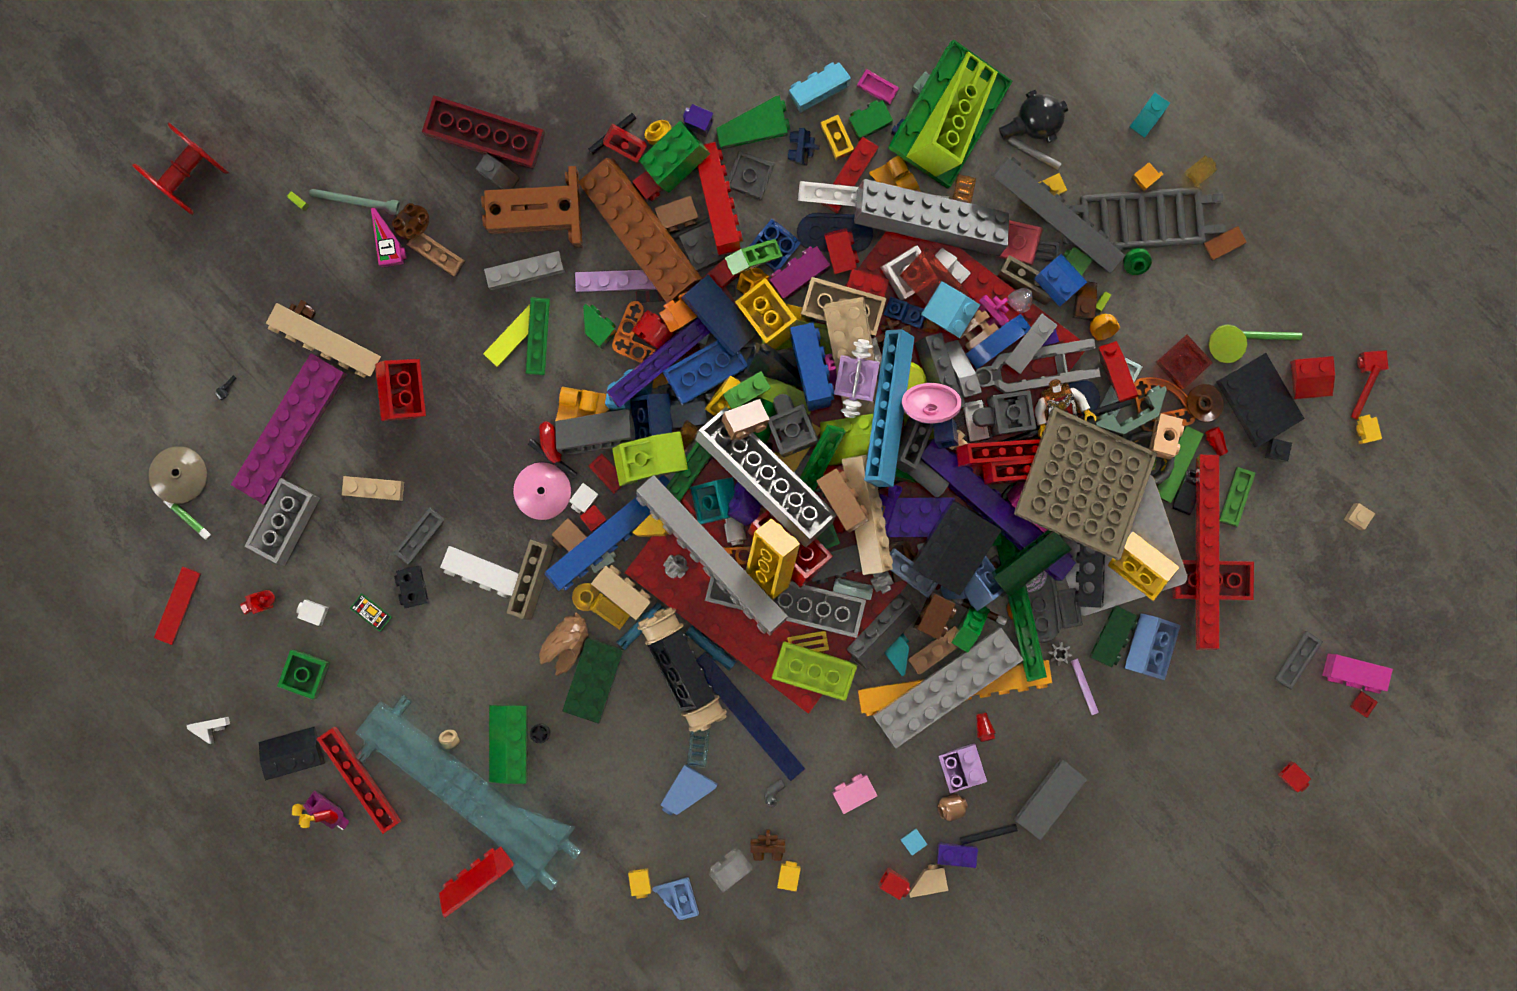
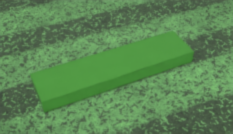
M1185 426L1183 434L1178 441L1180 450L1178 455L1175 456L1171 475L1163 483L1157 485L1161 499L1172 503L1204 435L1203 433Z

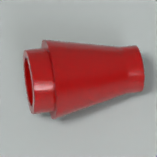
M1219 426L1205 432V439L1217 455L1222 456L1228 453L1223 430H1220Z
M987 713L976 715L977 738L980 739V742L995 739L994 734L996 732Z

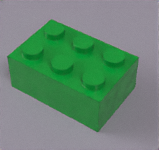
M679 121L639 161L657 185L670 193L710 155V152L687 125Z

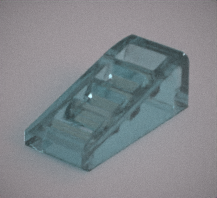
M710 728L705 731L698 730L695 732L705 733V737L694 736V732L690 731L687 766L706 767ZM693 740L705 742L704 744H695ZM692 748H694V749H704V751H703V752H695V751H692ZM692 756L703 757V760H696L691 758Z

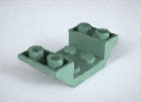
M1158 385L1147 392L1148 395L1144 399L1149 408L1137 414V419L1133 420L1131 417L1119 425L1114 414L1109 416L1108 413H1105L1096 419L1097 423L1094 425L1118 436L1129 433L1159 416L1167 391L1166 387L1160 388Z

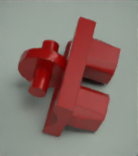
M269 590L260 591L246 596L247 601L241 603L240 606L245 615L250 612L253 614L273 608L275 597Z

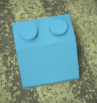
M941 281L921 315L960 338L980 304Z

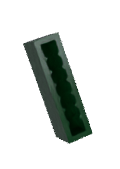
M1047 530L995 569L992 575L1009 596H1012L1065 556L1072 548L1062 535Z

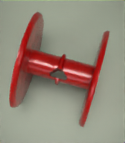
M168 122V127L189 145L175 161H171L172 165L159 180L139 165L133 164L132 166L171 200L193 215V210L177 197L174 191L186 177H191V171L203 157L224 174L229 172Z

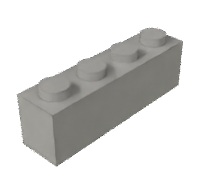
M559 251L484 269L490 290L565 273Z

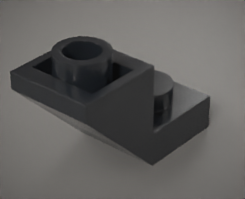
M1188 468L1183 477L1182 485L1175 495L1172 509L1190 516L1196 504V471Z

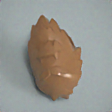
M577 612L573 616L565 617L542 644L539 653L541 665L547 661L549 663L559 654V659L555 666V675L559 676L562 673H566L581 654L583 643L589 636L585 618H582Z

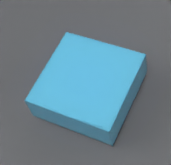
M916 828L900 839L911 855H914L928 845Z

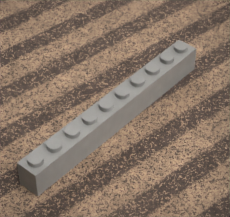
M654 475L636 490L637 501L643 507L646 505L651 510L649 513L655 520L660 519L667 533L670 535L673 533L678 538L676 540L683 549L686 547L691 552L689 554L696 563L700 562L704 566L703 570L708 576H714L717 580L716 584L723 591L727 590L731 594L730 599L736 605L740 604L744 608V614L749 619L753 618L758 623L756 626L762 633L765 634L767 632L770 636L787 620L788 616Z

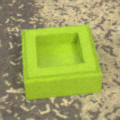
M292 191L287 195V198L303 211H306L309 207L306 202Z
M1108 292L1102 293L1096 303V312L1100 313L1103 310L1111 294Z

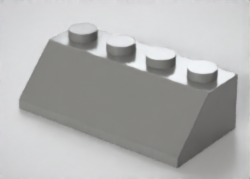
M280 478L245 547L276 564L285 566L320 498Z

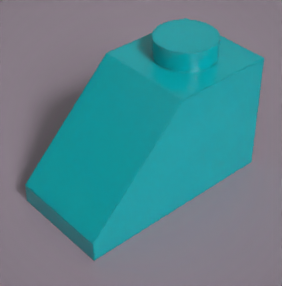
M1154 92L1129 127L1145 138L1170 103Z
M904 633L884 652L901 676L906 674L909 646L907 645L909 640Z

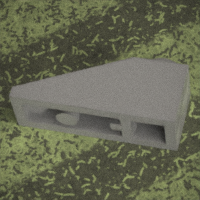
M1041 314L1005 363L1021 374L1057 327V324Z
M958 340L945 343L963 399L981 393L976 372Z

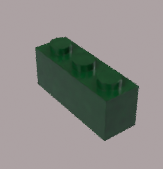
M1115 605L1089 657L1108 667L1117 665L1121 658L1119 652L1122 647L1125 648L1128 644L1129 637L1127 636L1130 630L1133 631L1138 623L1135 620L1137 615Z

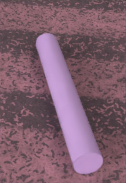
M1078 658L1071 661L1091 715L1097 714L1099 711Z

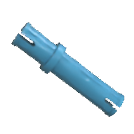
M657 601L647 613L644 612L642 614V618L639 621L647 617H654L653 613L660 609L665 610V608ZM638 622L616 641L624 650L642 633V630L637 629L639 626Z
M693 625L686 631V636L709 653L714 661L717 660L728 671L737 662L722 647L720 648Z

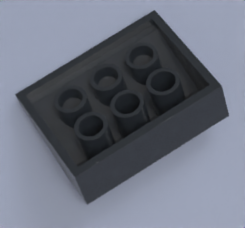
M1267 353L1216 381L1254 447L1264 444L1305 419Z
M951 499L910 564L911 568L960 596L1000 534L1001 529Z

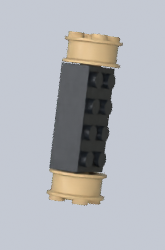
M672 607L665 610L660 609L653 613L654 617H647L639 621L637 629L642 630L646 638L645 644L648 645L680 711H683L681 713L682 717H686L690 725L689 731H705L711 727V723L725 719L727 717V710L722 709L718 701L720 696L713 695V688L707 683L704 677L705 673L698 665L696 655L687 643L686 635L679 630L683 627V623L678 622L674 614L676 609H672Z

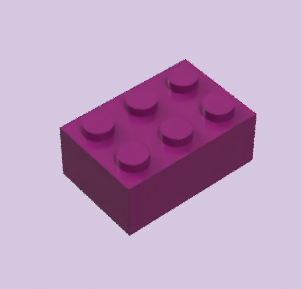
M811 246L802 252L803 255L798 260L796 257L786 264L787 268L783 271L778 269L771 274L770 284L784 302L809 285L811 277L818 278L830 269V263L817 246L815 248Z

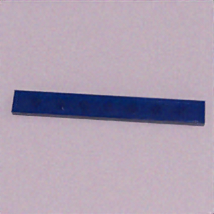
M705 651L696 661L703 669L707 683L711 685L715 693L720 696V699L787 778L792 781L805 769L804 766Z

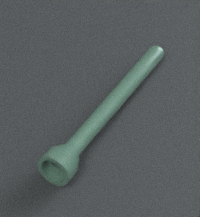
M309 190V195L312 197L383 209L389 215L397 216L400 209V201L397 200L381 202L322 190Z

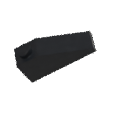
M755 342L747 360L748 372L754 374L762 372L764 377L802 388L799 372L774 348L767 344Z

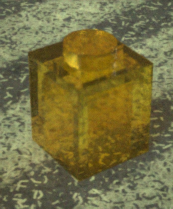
M1205 155L1191 166L1185 174L1198 187L1217 171V165L1211 157L1207 158Z

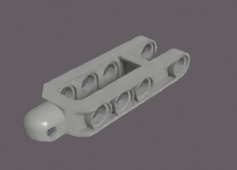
M1094 339L1041 347L1031 360L1055 356L1058 375L1005 383L1002 381L1000 369L1006 364L1005 361L1012 352L999 354L991 366L981 367L975 371L980 387L994 386L1004 394L1101 377L1099 367L1090 370L1067 371L1065 354L1095 349Z

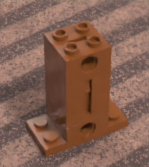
M568 166V172H565L567 186L484 190L485 196H481L482 208L484 207L486 215H482L483 227L490 234L568 230L570 243H573L575 248H583L580 188L578 183L579 172L577 167ZM570 205L569 210L562 211L563 206ZM496 209H501L498 215H493Z

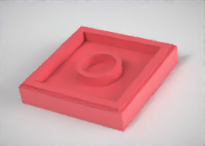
M1009 220L1008 246L1000 256L996 257L1007 259L1010 255L1024 264L1033 265L1043 228Z

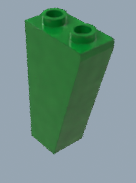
M780 95L717 127L716 131L721 150L787 136L790 124L789 119L784 118L783 112L787 110L785 101L780 99Z

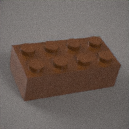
M931 594L929 598L927 597L913 628L936 639L944 637L948 630V626H946L948 619L952 620L957 611L954 608L956 604L936 594Z

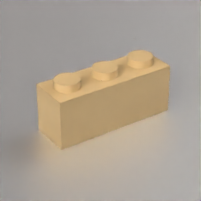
M343 476V496L403 501L404 482Z

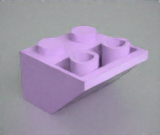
M974 743L939 756L950 793L987 782Z

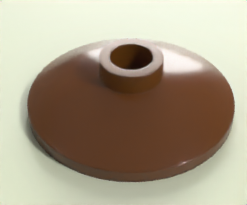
M1200 384L1189 392L1187 407L1195 419L1201 422H1210L1221 415L1224 408V400L1216 387L1210 384ZM1201 401L1205 402V407L1201 406Z

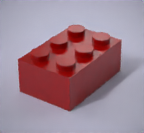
M420 359L386 360L376 363L381 421L418 419L426 416Z

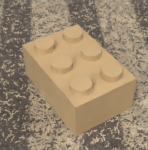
M605 565L591 584L631 617L638 620L652 603L650 600L651 596L643 589L638 591L635 588L636 583L628 577L622 578L620 576L621 571L615 566L611 565L609 567Z

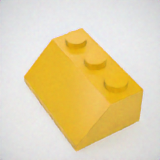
M1134 532L1127 539L1121 559L1116 560L1112 558L1107 565L1153 601L1179 569L1173 561L1169 560Z

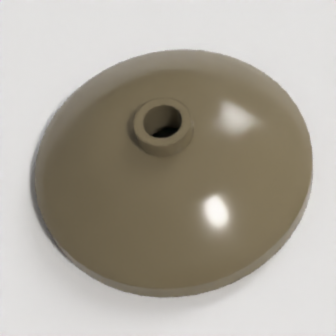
M171 447L160 452L152 461L149 469V482L152 490L162 500L169 503L182 504L195 499L203 491L207 482V468L203 459L195 451L186 447ZM179 470V475L173 476V471Z

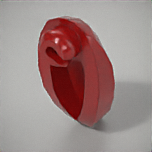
M545 421L539 426L541 447L546 457L551 462L557 463L561 461V454L556 449V429L553 424Z

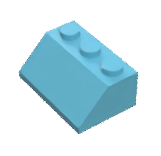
M833 62L825 66L824 71L819 74L817 72L810 74L807 77L808 80L792 84L789 95L799 113L850 86L851 77L839 62L837 64Z

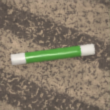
M163 501L205 540L211 536L205 528L178 504Z

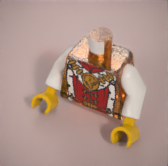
M1058 379L1050 381V388L1041 392V398L1035 407L1037 425L1040 426L1038 430L1040 438L1054 407L1076 417L1082 416V412H1084L1085 421L1091 415L1096 422V416L1089 411L1090 406L1085 396L1076 388H1070L1068 383L1061 384V381Z

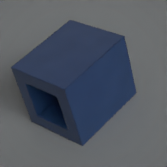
M953 418L942 423L933 424L935 443L940 449L959 446L957 424Z

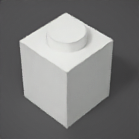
M582 483L569 501L572 503L571 508L579 514L581 511L585 513L598 498L599 494Z
M304 600L303 603L300 602L297 608V613H299L297 618L322 626L329 608L310 600Z

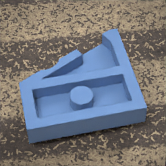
M689 877L652 888L664 900L666 906L673 910L674 915L679 920L699 915Z

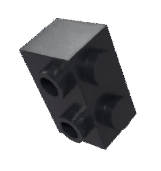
M421 566L396 571L397 575L394 576L396 586H399L401 594H398L400 604L404 605V608L428 604L429 599Z

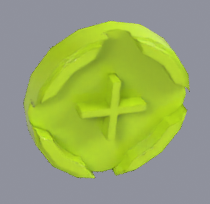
M1234 325L1219 326L1209 337V351L1220 362H1236L1246 352V336L1242 330Z

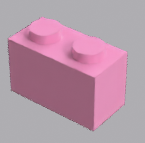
M860 773L851 778L852 782L846 785L843 782L834 787L835 791L832 793L843 814L877 797L866 774L862 776Z

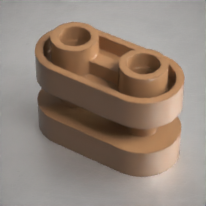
M978 310L960 337L966 336L969 340L965 344L969 351L999 329L995 323L990 326L988 325L986 319L990 316L986 311L981 312V310ZM980 325L983 331L975 337L971 330Z

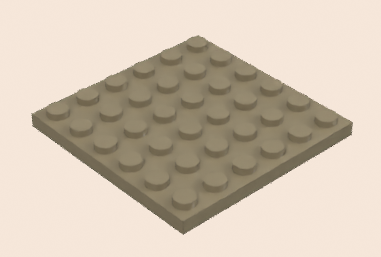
M1054 407L1049 415L1014 515L1111 558L1120 560L1157 453Z

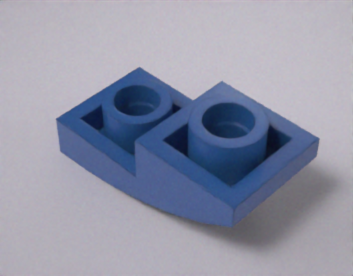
M890 297L883 314L921 330L926 321V317L921 315L924 309Z

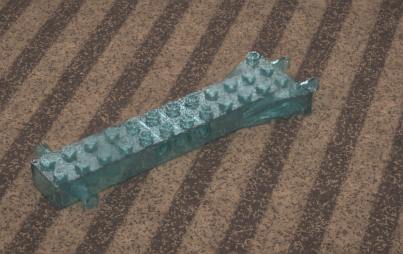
M405 695L401 696L393 708H390L383 701L379 702L356 731V734L365 740V744L355 757L357 759L361 758L360 761L366 763L374 750H378L494 840L498 847L501 846L515 864L511 868L526 890L534 881L538 880L551 891L558 880L545 872V866L558 850H563L573 860L582 851L571 843L568 838L575 829V826L567 825L558 820L520 808L403 718L402 714L412 703Z

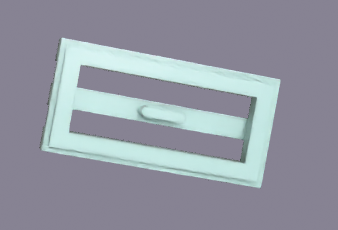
M835 578L833 592L871 600L873 585Z

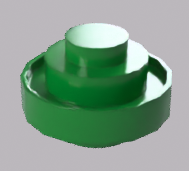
M1141 248L1132 249L1123 259V266L1127 273L1131 275H1140L1147 272L1152 264V258L1148 251Z

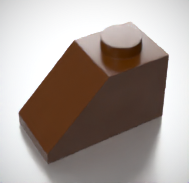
M1087 281L1076 292L1072 318L1090 321L1094 319L1097 303L1096 282Z

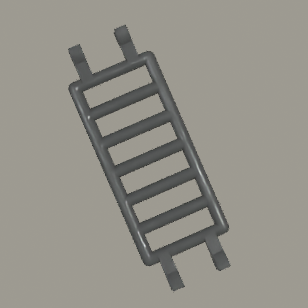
M1200 187L1083 195L1080 197V205H1066L1068 208L1073 206L1079 211L1082 220L1085 218L1089 220L1088 203L1099 202L1101 228L1109 237L1107 241L1110 242L1107 201L1118 200L1122 242L1116 243L1123 250L1203 244L1206 241L1205 234H1223L1226 232L1225 224L1205 226L1203 204L1223 202V193L1202 195ZM1183 195H1195L1198 236L1186 237ZM1176 196L1179 238L1167 239L1164 197ZM1145 198H1157L1160 239L1148 240ZM1126 200H1138L1141 241L1129 242ZM1065 236L1063 237L1064 245L1074 244Z

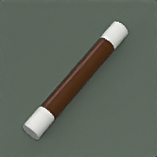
M966 599L952 600V602L967 609L971 605ZM992 611L988 614L987 618L999 624L1005 625L1007 622V618Z

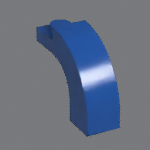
M1019 314L966 353V356L975 368L979 369L1024 336L1031 327L1023 316Z

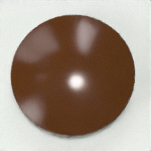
M409 203L393 219L392 226L400 238L414 239L426 230L429 224V214L422 206Z

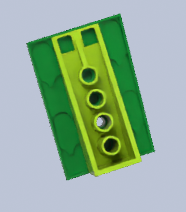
M952 40L944 50L936 67L932 70L888 149L923 173H926V175L945 188L951 187L1013 81L956 40Z

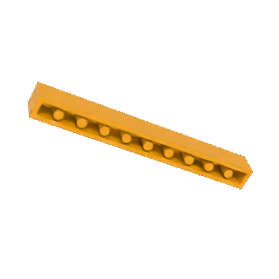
M1043 660L1047 678L1027 682L1024 666L1021 663L1008 670L974 695L984 698L990 697L993 692L1003 695L1009 694L1012 689H1017L1018 692L1028 691L1030 686H1036L1037 689L1047 688L1048 684L1052 683L1049 660ZM924 679L858 689L861 713H865L866 716L874 715Z

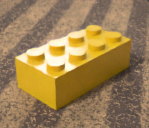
M770 519L754 532L746 573L773 600L789 587L800 544L779 523Z

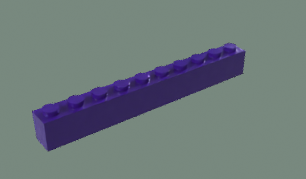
M928 439L921 460L949 483L948 488L985 520L1000 528V533L1018 549L1022 550L1044 533L1028 520L1014 515L1016 508L1012 506L1011 502H1006L1001 498L1002 494L996 489H991L988 485H984V478L981 476L977 477L970 466L958 467L957 455L954 452H949L945 448L940 449L935 443V439ZM1068 552L1047 568L1045 572L1055 581H1063L1076 562L1071 559L1072 555Z

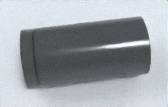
M921 459L916 470L907 472L936 498L949 485L943 477Z

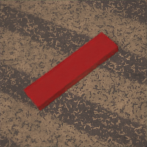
M182 566L155 633V639L170 645L174 644L201 573Z

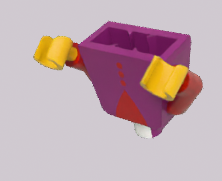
M315 790L304 805L294 804L292 807V815L300 816L298 824L301 825V828H309L310 821H314V823L321 822L331 829L337 826L344 830L349 823V820L343 817L344 813L337 805ZM306 810L309 815L302 814V811Z

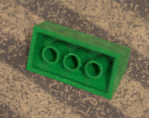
M489 705V782L526 784L528 782V705Z

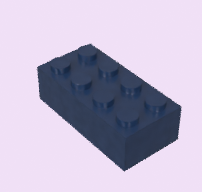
M648 394L630 399L636 440L672 433L673 421L670 414L671 401L669 394Z

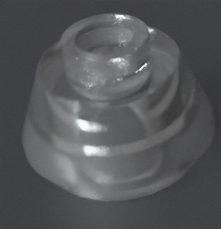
M1027 288L1018 289L1009 294L1007 302L1015 311L1020 313L1026 312L1032 305V291Z

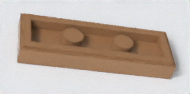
M424 233L414 239H410L406 244L453 277L456 276L465 262Z

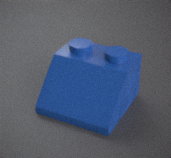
M1062 254L1034 278L1059 307L1087 283Z

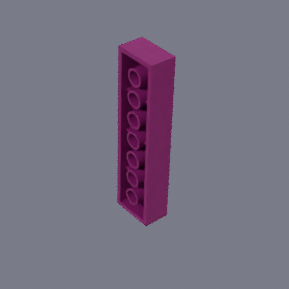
M310 353L231 485L266 505L279 479H284L347 374Z

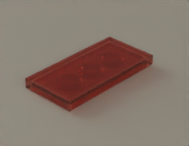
M925 248L899 275L926 305L941 281L972 300L974 299L928 248Z

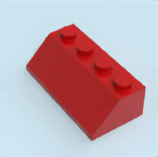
M768 510L753 521L748 530V533L754 537V532L772 519L779 523L790 536H793ZM817 539L806 548L798 541L800 545L791 579L800 588L815 577L833 558V555Z
M501 846L496 850L493 848L483 854L485 857L483 860L476 859L470 864L471 869L468 871L466 868L456 875L458 878L455 881L451 878L443 884L444 889L439 892V898L444 918L480 893L515 865Z

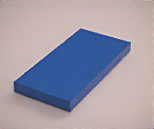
M717 340L663 371V374L681 405L726 381L730 375L733 377L747 369V362L740 350L731 356Z

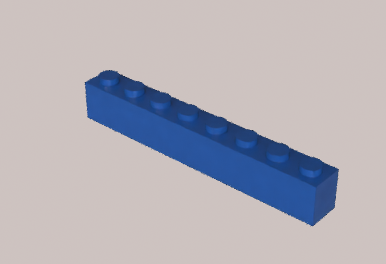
M664 474L658 478L665 487L670 482ZM638 496L545 571V576L558 591L569 589L574 584L572 580L577 576L581 579L589 572L587 569L592 564L594 566L598 565L603 560L602 556L606 552L611 554L616 550L618 542L621 540L627 541L633 535L631 532L650 515L649 512L651 510L646 505L643 507L636 498Z

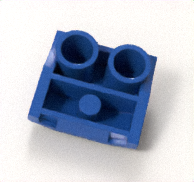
M771 219L749 246L776 239L783 256L765 263L775 272L782 268L801 242L782 225Z

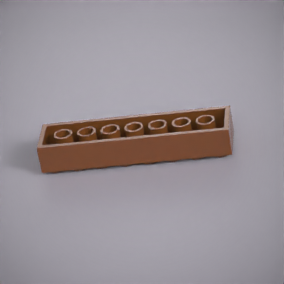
M605 158L578 181L666 303L671 300L677 302L679 295L685 291L688 292L702 280L697 270L614 159Z

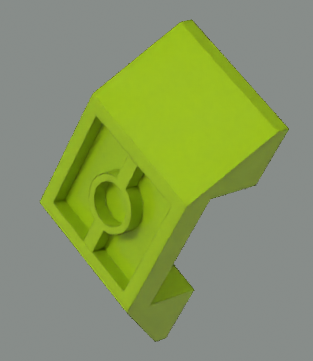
M680 431L649 436L622 443L612 448L619 486L636 483L638 480L649 478L653 475L672 474L688 470Z

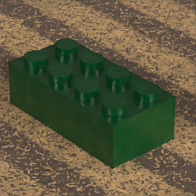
M591 638L586 639L562 712L598 724L600 723L624 649Z

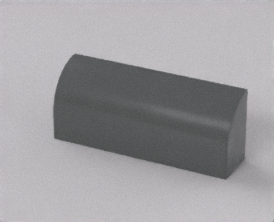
M629 409L555 421L556 449L562 456L614 448L619 444L636 440L634 422Z
M1060 758L1014 820L1041 840L1087 781V778Z

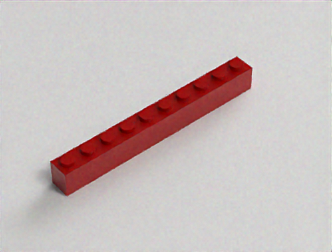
M1200 454L1196 458V650L1219 649V455Z

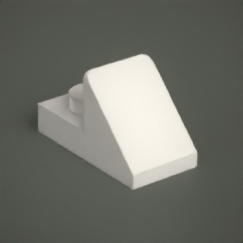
M943 248L929 261L935 269L957 288L971 274L957 261V257Z
M229 717L189 724L187 729L207 743L212 744L214 740L211 728H213V731L224 730L225 725H229L230 721Z

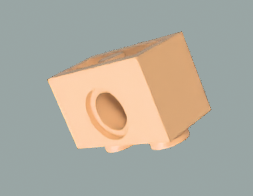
M1159 414L1155 418L1149 450L1156 452L1157 457L1170 460L1178 455L1180 450L1178 441L1184 430V426H1182L1183 419L1165 414ZM1164 433L1170 436V441L1164 438Z

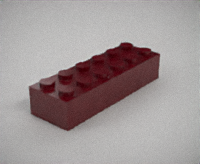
M433 95L422 129V133L425 136L482 154L487 153L492 157L533 170L545 136L543 129Z

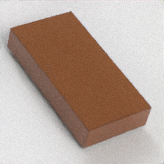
M1239 226L1203 245L1213 261L1247 242Z

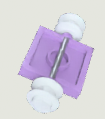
M858 339V342H853L856 350H853L852 354L855 357L841 355L834 394L849 397V399L842 402L846 407L841 409L844 416L849 418H855L856 415H860L857 407H861L862 404L857 399L873 401L880 362L865 359L871 356L868 349L873 346L869 344L868 340Z

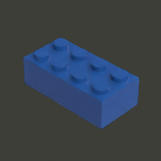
M814 323L791 327L790 339L808 411L830 407L831 400H834V389L832 383L828 384L830 374L828 365L823 364L825 363V353L823 346L819 347L821 345L819 329L814 327Z

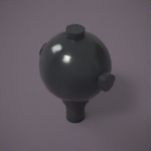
M1032 90L1025 94L1027 99L1020 107L1019 116L1013 118V121L1009 124L999 127L1003 140L1015 135L1022 136L1027 134L1035 139H1046V142L1050 143L1058 139L1056 134L1062 128L1065 117L1064 113L1068 111V107L1064 100L1059 102L1052 95L1037 93L1036 90Z

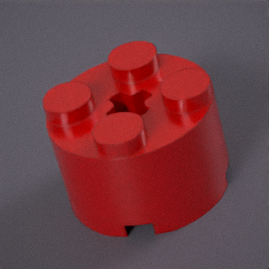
M649 310L643 313L631 330L647 344L654 346L656 350L675 336L677 330L670 332L663 319Z

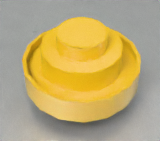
M658 120L647 127L644 136L649 144L655 145L672 127L668 121Z
M591 583L580 584L573 591V603L582 611H590V606L600 592Z

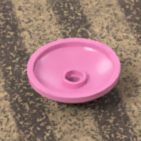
M924 383L916 385L905 392L902 398V407L911 418L923 423L936 424L948 421L958 414L961 409V398L954 389L946 385Z
M543 462L534 463L523 469L516 478L513 491L514 499L519 509L527 516L538 520H547L558 516L567 507L571 497V485L566 474L555 465ZM543 487L545 492L539 494L538 488Z

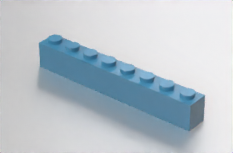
M902 329L886 330L864 478L866 482L876 487L894 486L904 415L902 398L908 387L914 336Z

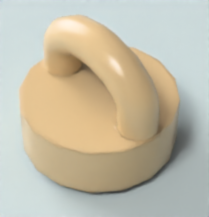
M446 730L439 736V742L443 749H452L460 742L454 730Z

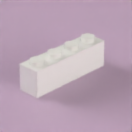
M452 546L448 547L440 567L445 569L443 572L453 577L455 574L463 576L461 580L470 584L473 581L480 583L479 587L488 591L491 588L498 591V595L508 598L509 595L512 596L519 573Z

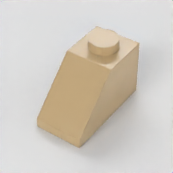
M937 863L928 865V868L922 871L909 891L910 898L948 891L944 867L939 866Z

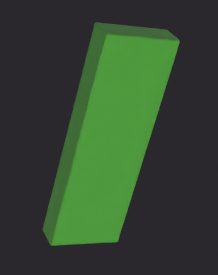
M1236 467L1219 522L1238 527L1256 474L1255 472Z

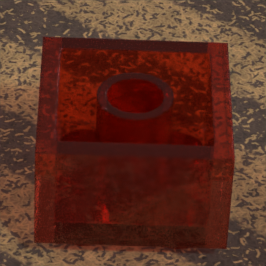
M1188 334L1183 336L1155 361L1181 390L1186 388L1213 363Z

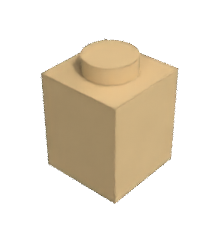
M1355 503L1344 520L1358 530H1365L1375 513L1360 503Z

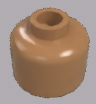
M956 793L940 799L937 806L941 818L949 822L963 817L968 807L965 798H961Z

